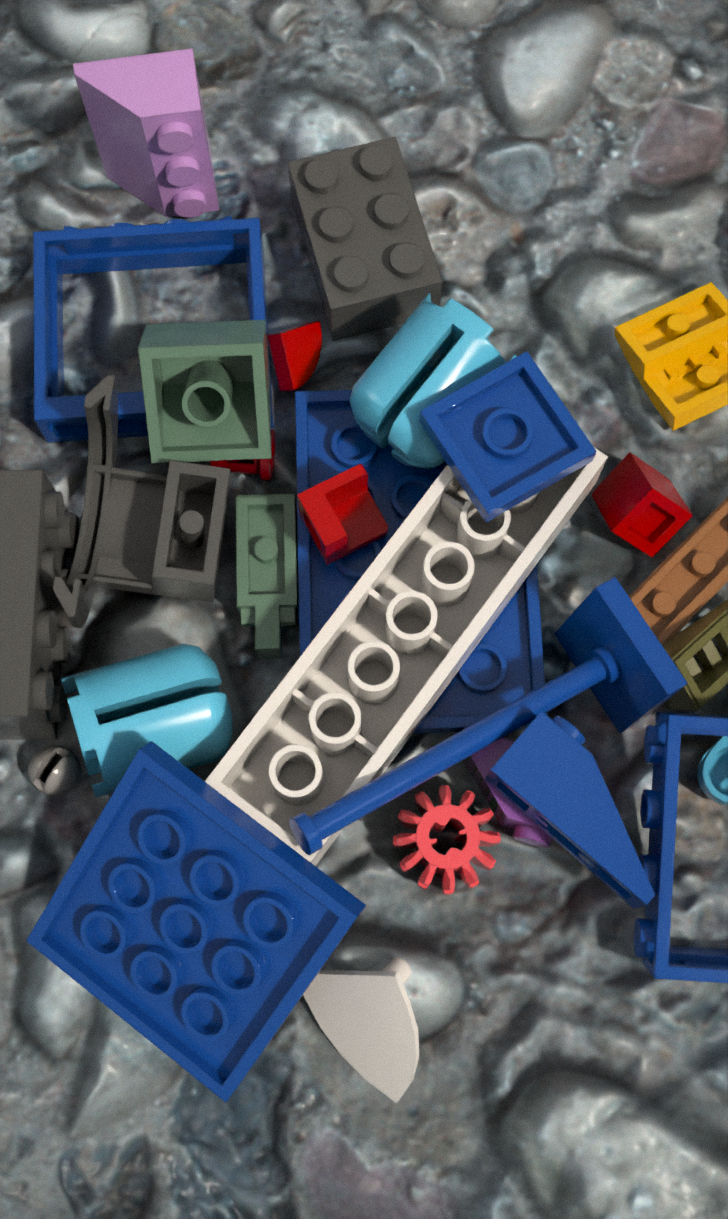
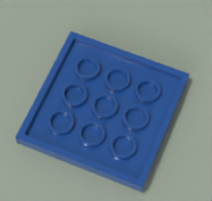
M151 741L137 751L26 941L226 1103L366 905Z

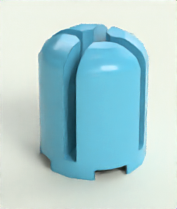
M428 293L353 386L350 396L351 409L356 422L366 436L380 448L390 444L394 448L391 452L392 457L406 466L429 470L445 462L444 458L419 422L420 411L507 363L499 351L487 339L494 329L473 311L454 299L450 298L443 307L433 304L431 302V294Z
M183 643L61 678L65 694L78 692V695L67 698L88 776L101 772L103 782L92 785L95 798L115 791L137 751L151 741L188 769L217 761L229 748L233 733V719L227 694L220 693L218 685L222 683V679L216 663L198 646Z

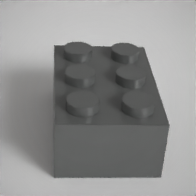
M396 137L288 162L291 202L332 341L404 324L428 293L431 294V302L440 306L442 292L441 275Z

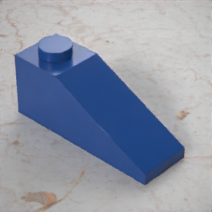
M541 711L491 768L485 780L633 909L646 906L655 896V893L593 754L582 746L586 741L584 736L564 718L555 716L551 720Z

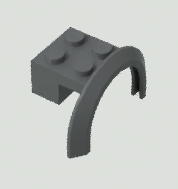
M108 375L85 397L84 410L88 425V466L81 526L69 577L65 583L62 577L55 576L53 591L71 625L75 628H82L86 623L96 587L214 602L229 495L230 468L173 460L169 461L168 475L115 468L118 435V393L115 375Z

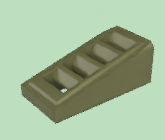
M728 599L662 645L688 683L663 703L669 710L698 711L728 683ZM713 638L715 639L723 654L722 657L720 656L712 641ZM695 654L704 668L702 671L693 657Z

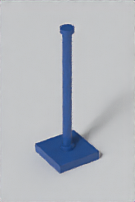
M614 577L595 587L554 633L575 665L574 668L312 815L308 816L301 812L290 818L289 825L300 848L307 855H311L322 849L323 839L531 722L541 711L545 714L588 688L591 689L621 734L642 721L688 683L623 587Z

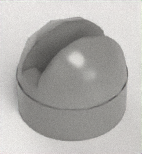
M53 745L40 749L32 756L28 767V774L32 785L37 790L48 796L59 797L70 793L77 786L81 777V766L79 760L72 752L62 746ZM56 755H60L63 758L53 768L46 783L42 782L40 777Z

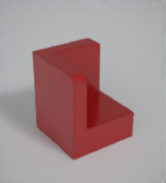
M631 452L624 457L592 493V498L611 532L650 557H653L693 516L671 481Z
M358 464L297 494L300 517L326 565L388 534V525L368 491V473L362 464Z

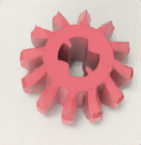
M441 785L439 787L437 796L438 806L434 807L429 796L423 791L417 793L414 800L416 807L423 817L404 809L398 815V821L416 833H400L393 836L394 847L415 849V852L407 855L400 861L399 867L402 872L411 871L418 864L422 863L426 868L419 877L418 887L423 890L427 889L432 882L434 874H442L441 889L444 895H451L454 892L455 872L459 873L464 884L469 888L479 884L477 873L469 862L482 869L491 870L496 860L489 853L478 847H491L497 845L501 840L499 832L479 831V827L486 824L493 817L494 813L487 807L472 816L468 809L474 801L475 794L469 790L462 795L458 806L452 805V792L448 785ZM449 825L459 831L455 841H462L463 846L462 850L451 847L446 855H442L433 849L437 839H429V833L431 830L442 832Z

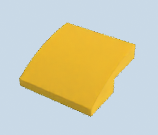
M712 282L615 327L614 335L627 362L649 399L672 431L728 405V300Z

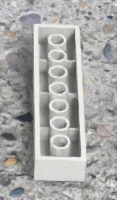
M595 448L597 452L592 462L488 522H485L447 464L205 782L316 866L342 829L323 839L322 849L307 855L295 840L289 825V819L301 812L310 816L383 775L596 484L608 456Z

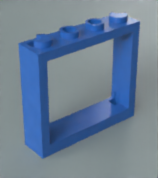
M227 216L220 220L198 222L173 219L164 224L133 225L129 223H115L108 227L86 229L64 226V230L33 232L34 420L47 443L88 440V425L84 410L86 395L64 396L63 274L247 263L249 320H266V333L268 335L264 247L260 218L232 219V216ZM267 337L268 362H269V377H270V413H271V428H274V424H273V406H272V388H271V371H270V353H269V341H268V337ZM143 391L118 393L117 438L148 436Z
M656 711L655 726H647L644 738L646 764H653L652 790H643L640 807L642 827L649 828L648 854L639 855L640 862L655 896L645 906V919L637 918L635 921L633 937L635 956L642 957L643 965L654 979L728 983V949L670 946L681 734L728 736V716Z

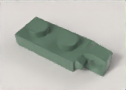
M295 494L236 496L237 609L239 614H241L242 627H255V650L258 651V659L282 658L281 626L296 625L295 612H298Z

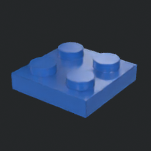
M527 351L420 411L419 422L485 522L492 520L593 461L597 452Z

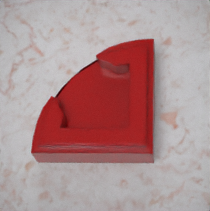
M320 321L306 322L267 335L280 391L298 389L309 380L315 371L322 346Z

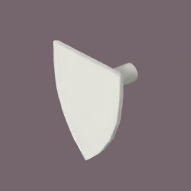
M394 957L381 971L320 970L304 993V998L321 1030L340 1055L366 1081L397 1103L414 1080L419 1060L418 1027L411 1002L403 985L412 974L409 964L399 957Z

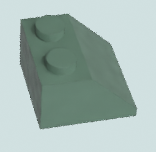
M266 320L146 324L138 346L151 463H169L170 460L196 462L271 458L270 377Z

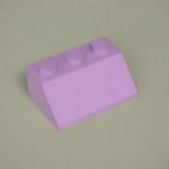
M193 48L74 63L73 69L107 178L165 217L181 216L192 218L200 216L204 212L218 211L219 203L213 159Z

